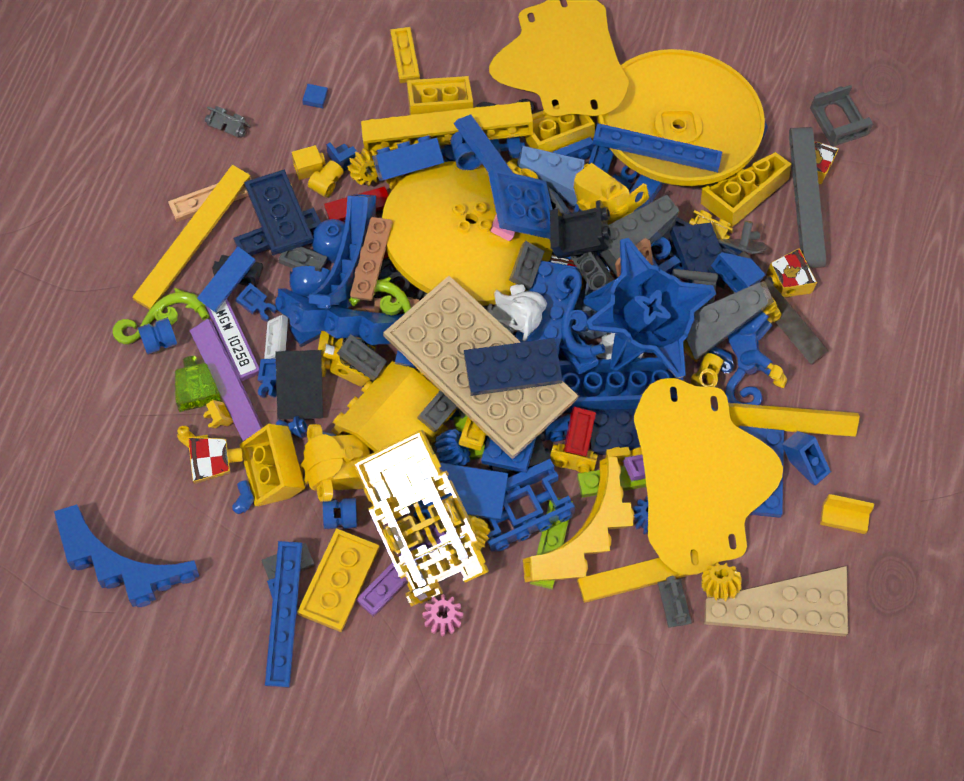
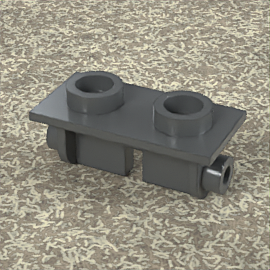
M215 106V109L207 107L211 111V114H207L205 117V122L208 126L222 131L224 124H227L224 132L237 138L244 137L246 133L245 126L251 127L245 122L246 118L235 113L234 116L226 114L227 110Z
M669 576L666 578V581L658 582L668 628L692 624L681 579Z

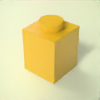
M316 145L292 152L293 165L299 180L311 177L316 171L320 172L323 169V165L326 164L323 153L318 152Z

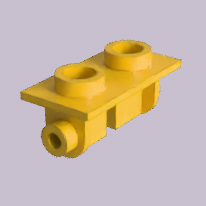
M694 210L696 219L691 218L689 221L691 225L711 222L718 239H729L730 236L727 233L733 234V228L730 227V223L722 219L718 222L712 219V215L704 210H700V212Z
M553 444L550 455L553 465L559 468L576 470L580 473L594 471L598 456L593 454L594 451H588L587 457L563 452L564 444Z

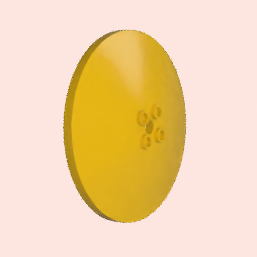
M677 49L647 52L621 64L629 80L624 99L613 111L597 116L599 124L722 151L718 172H713L610 148L620 161L637 173L659 182L680 186L715 183L739 172L756 154L765 126L761 101L750 83L739 72L711 56ZM673 125H680L682 129H677Z
M444 162L414 171L394 187L383 209L382 218L392 221L386 246V252L390 260L410 283L427 294L445 278L450 276L481 306L495 305L494 292L496 289L502 294L510 296V287L516 285L509 281L521 245L525 241L544 251L541 261L548 262L553 251L550 239L515 232L513 238L508 241L490 232L497 213L488 171L483 165L473 170H462L457 167L456 162ZM466 219H473L476 223L470 224Z

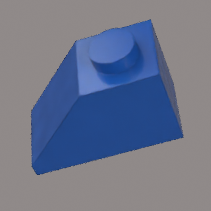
M720 253L711 265L735 293L759 283L765 276V273L752 259L728 253Z
M797 431L782 443L789 462L812 485H817L831 473L816 437Z

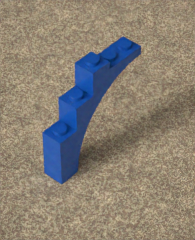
M348 195L344 232L336 261L324 283L316 291L309 294L310 304H317L318 308H331L332 305L348 309V307L353 306L348 300L351 298L350 293L355 278V270L360 260V251L364 245L370 219L376 217V195Z
M279 288L278 296L275 300L277 311L288 317L290 325L300 332L325 331L334 338H347L351 334L354 337L363 339L370 345L391 344L384 337L383 332L404 315L356 311L332 305L331 308H318L317 304H310L308 298L298 295L287 288Z
M77 504L54 511L67 563L72 570H83L88 568L90 564H94L96 576L102 589L115 588L124 582L132 607H145L151 601L156 600L155 590L165 591L174 584H187L194 581L196 577H199L194 560L180 564L154 565L120 556L107 548L92 534Z

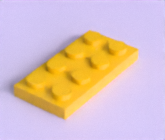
M336 528L297 614L342 633L356 598L380 549L379 545Z

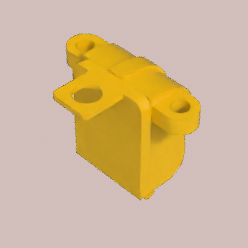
M593 163L585 164L584 169L578 172L574 179L573 188L577 199L576 204L584 211L596 208V201L601 200L603 205L608 207L610 211L608 225L633 213L634 210L649 199L646 184L643 183L633 192L629 193L626 186ZM643 192L642 198L635 202L637 194Z
M309 424L304 460L299 465L302 478L303 469L305 470L304 486L306 487L309 483V487L312 490H317L320 502L331 501L333 490L364 489L353 463L370 455L369 447L355 435H323L320 424Z

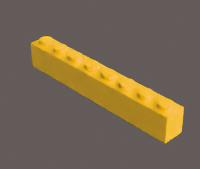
M530 102L498 104L495 106L361 121L364 149H367V151L372 149L377 153V150L389 147L391 151L398 149L397 144L410 141V144L413 145L418 143V138L429 135L431 139H438L439 146L451 144V137L458 132L454 122L470 114L489 140L533 135Z

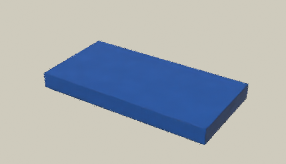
M440 463V469L443 472H448L449 475L447 477L449 480H452L468 515L501 520L508 473ZM446 494L440 497V499L443 500L449 496H452V494ZM422 500L418 502L420 508L425 509L434 504L433 501L424 505Z

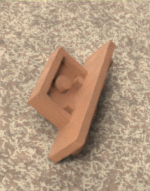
M376 217L370 219L350 293L353 299L367 301L373 299L392 227L390 219Z

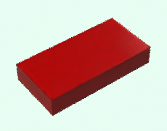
M577 407L572 408L563 452L587 457L596 412Z

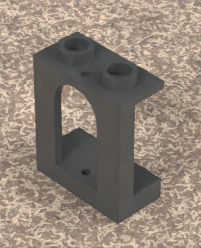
M851 85L840 86L833 91L817 94L814 96L810 106V110L832 147L867 136L873 126L870 117L862 118L849 96L852 89ZM832 104L841 107L850 124L834 129L825 114V107Z

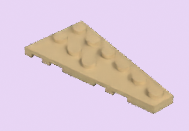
M847 566L742 590L740 593H736L735 599L728 597L726 602L720 598L715 601L714 597L707 598L705 600L704 624L846 637L848 634Z

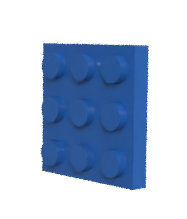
M492 169L488 175L499 228L550 239V210L553 209L546 181Z

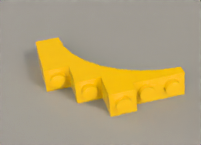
M608 457L600 460V481L597 497L591 513L576 534L553 551L523 559L525 583L586 577L588 563L584 558V554H598L610 551L611 536L608 533V529H622L633 526L634 511L631 508V502L622 503L623 488L620 486L619 479L621 467L617 457Z

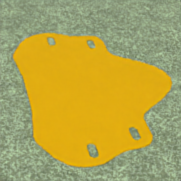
M547 0L541 4L523 9L518 16L522 29L521 34L505 46L491 61L489 73L492 78L504 85L538 94L544 111L550 116L567 114L598 116L616 109L624 99L629 80L618 62L608 31L604 5L597 0H566L567 7H562L560 0ZM529 13L534 14V22H529L527 16ZM554 99L559 102L560 108L558 110L553 108L552 100ZM593 99L598 104V109L593 110L590 101Z
M675 378L657 380L650 384L642 394L634 414V423L642 450L647 486L648 538L663 563L671 570L685 575L699 574L707 570L708 565L713 566L717 562L736 559L744 555L747 548L744 526L746 517L777 489L782 479L783 466L780 458L772 448L732 423L728 400L724 391L716 387L694 386ZM671 387L677 389L678 400L676 402L671 400ZM711 396L717 398V411H713L711 408ZM729 534H734L736 538V549L734 550L729 546ZM693 549L698 554L697 565H693L691 562L690 552Z

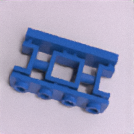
M551 459L529 468L527 473L520 472L507 479L503 504L504 511H502L501 520L488 518L493 528V531L487 535L489 540L486 541L491 552L495 550L498 552L503 551L512 542L517 540L518 542L524 541L538 530L539 532L548 530L552 526L551 524L556 521L565 522L573 517L575 506L571 502L570 497L567 496L558 500L550 485L558 481V474L554 470ZM542 480V485L546 491L535 496L530 485ZM528 495L535 511L516 520L508 504ZM551 500L555 511L544 515L540 504ZM509 519L514 530L502 535L498 523Z

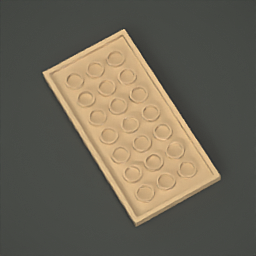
M450 276L445 278L383 332L384 337L512 459L578 399V395L563 381L562 384L470 396L463 354L464 350L520 343V341Z

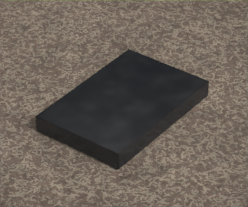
M321 350L275 351L277 420L294 419L295 416H299L300 419L323 418Z

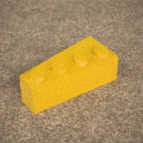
M775 152L753 163L751 167L745 170L742 168L735 175L718 181L717 184L711 187L708 185L702 188L700 204L719 219L730 223L732 228L789 180L792 164Z

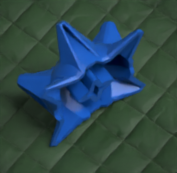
M629 238L621 239V275L584 298L585 306L597 312L586 321L587 328L593 331L615 333L610 361L611 369L617 371L643 353L648 352L655 353L676 378L684 377L686 373L683 341L688 337L694 321V312L714 297L716 291L713 285L681 282L676 276L666 273L658 266L651 265Z

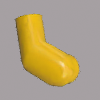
M180 426L177 429L178 440L188 448V438L190 437L209 438L208 434L195 436L189 431L188 426Z

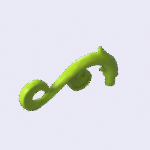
M390 277L377 280L374 292L389 293L397 300L392 303L391 295L383 297L380 300V309L383 313L396 315L402 309L405 313L411 309L409 299L398 286L389 282L391 280ZM350 298L348 301L351 305L355 306L360 299Z
M174 288L175 293L161 298L151 307L140 326L151 323L154 318L158 321L167 317L170 324H174L178 319V313L175 308L169 307V305L176 303L187 304L186 308L194 309L195 313H198L202 320L208 319L210 315L206 310V305L197 299L198 296L196 294ZM167 307L168 312L165 314L162 313L163 310ZM122 319L114 325L113 336L116 341L121 344H131L141 337L139 330L131 336L123 334V330L127 327L137 328V324L133 320Z

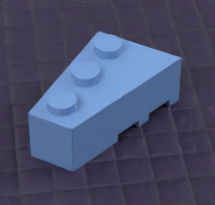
M523 146L517 166L521 169L526 168L534 171L539 180L546 181L548 187L554 190L562 200L569 203L568 206L575 207L577 199L573 188L576 174L584 168L585 160Z

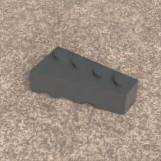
M665 195L608 225L611 231V239H608L609 248L597 250L596 252L617 278L615 263L620 258V240L629 238L634 245H637L646 238L650 240L652 245L675 225L680 210L669 196Z
M765 281L754 284L694 312V321L686 339L695 359L703 357L712 348L720 344L729 335L737 331L746 322L774 302Z

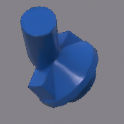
M295 416L290 423L282 420L276 422V425L289 426L291 434H295L300 438L305 437L307 424L299 416Z

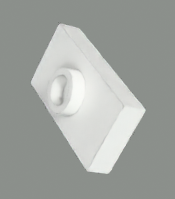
M280 315L267 322L264 359H275V351L286 350L288 317Z

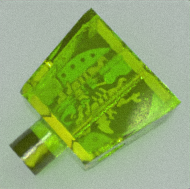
M195 356L185 357L183 359L184 368L175 370V400L179 412L205 407L212 400L221 402L218 388L206 363L197 364Z

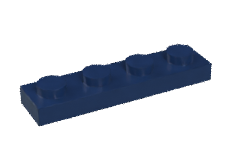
M314 207L303 211L311 233L321 223ZM262 228L233 238L236 247H240L250 256L270 249Z

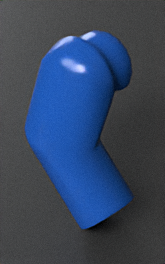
M247 480L237 484L241 495L232 505V509L236 514L246 512L254 502V496Z

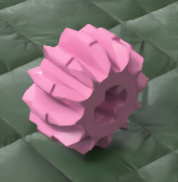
M444 594L441 595L440 601L433 596L431 599L432 604L426 603L425 609L427 611L422 613V617L427 619L425 627L432 626L431 633L433 634L438 629L441 636L445 635V630L453 634L454 627L461 626L459 619L463 618V612L459 611L461 604H453L454 597H450L446 601ZM443 612V615L447 613V618L442 619V616L439 618V613Z

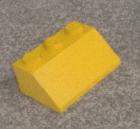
M469 76L407 80L409 115L473 108Z
M556 105V106H553V108H554L555 110H558V109L560 108V106H559V105ZM543 110L532 114L533 135L525 136L528 147L553 153V151L591 137L593 141L595 123L588 115L567 114L550 116Z
M267 424L240 443L255 506L290 499L305 489L289 426Z

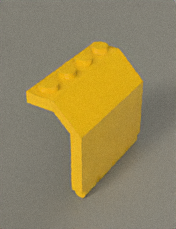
M392 361L387 367L383 366L374 382L369 380L361 389L363 394L359 398L355 396L347 405L349 410L345 414L339 413L333 421L335 426L331 432L336 434V436H339L343 431L355 435L374 452L419 430H423L429 439H433L443 427V424L434 433L417 417L440 390L414 368L397 365ZM455 409L443 423H446L450 419V417L456 412Z

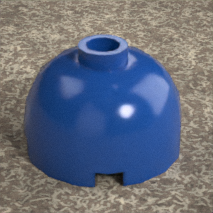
M338 219L325 220L313 232V251L327 256L328 261H331V263L336 261L345 222Z
M315 266L293 268L289 276L291 291L309 299V294L316 291L324 283L331 270L322 268V272L315 271Z

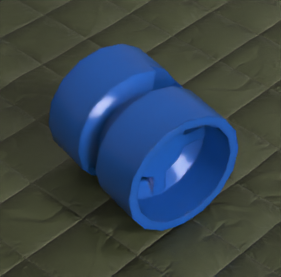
M456 132L451 137V146L457 167L462 170L476 169L482 164L460 132Z
M168 317L156 321L154 326L149 323L138 327L147 355L159 351L161 346L169 348L177 345Z
M335 498L331 501L323 502L324 529H336L339 525H342L344 529L357 528L356 498H343L341 502H338ZM334 509H341V518H335Z

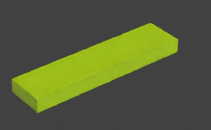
M551 500L549 501L547 514L555 511ZM569 520L565 522L556 521L551 524L552 526L548 530L542 532L537 555L548 553L563 545ZM555 580L530 582V584L553 590Z

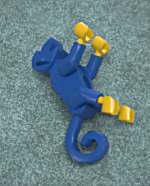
M774 299L772 304L727 337L738 361V369L728 381L725 389L729 403L761 405L763 400L762 394L758 388L753 386L745 387L740 391V395L743 398L752 395L754 397L753 401L742 403L736 400L735 389L745 374L751 375L756 373V371H762L774 379L773 384L780 388H784L787 383V378L782 368L778 365H773V361L759 351L758 340L772 327L771 323L781 317V312L777 308Z

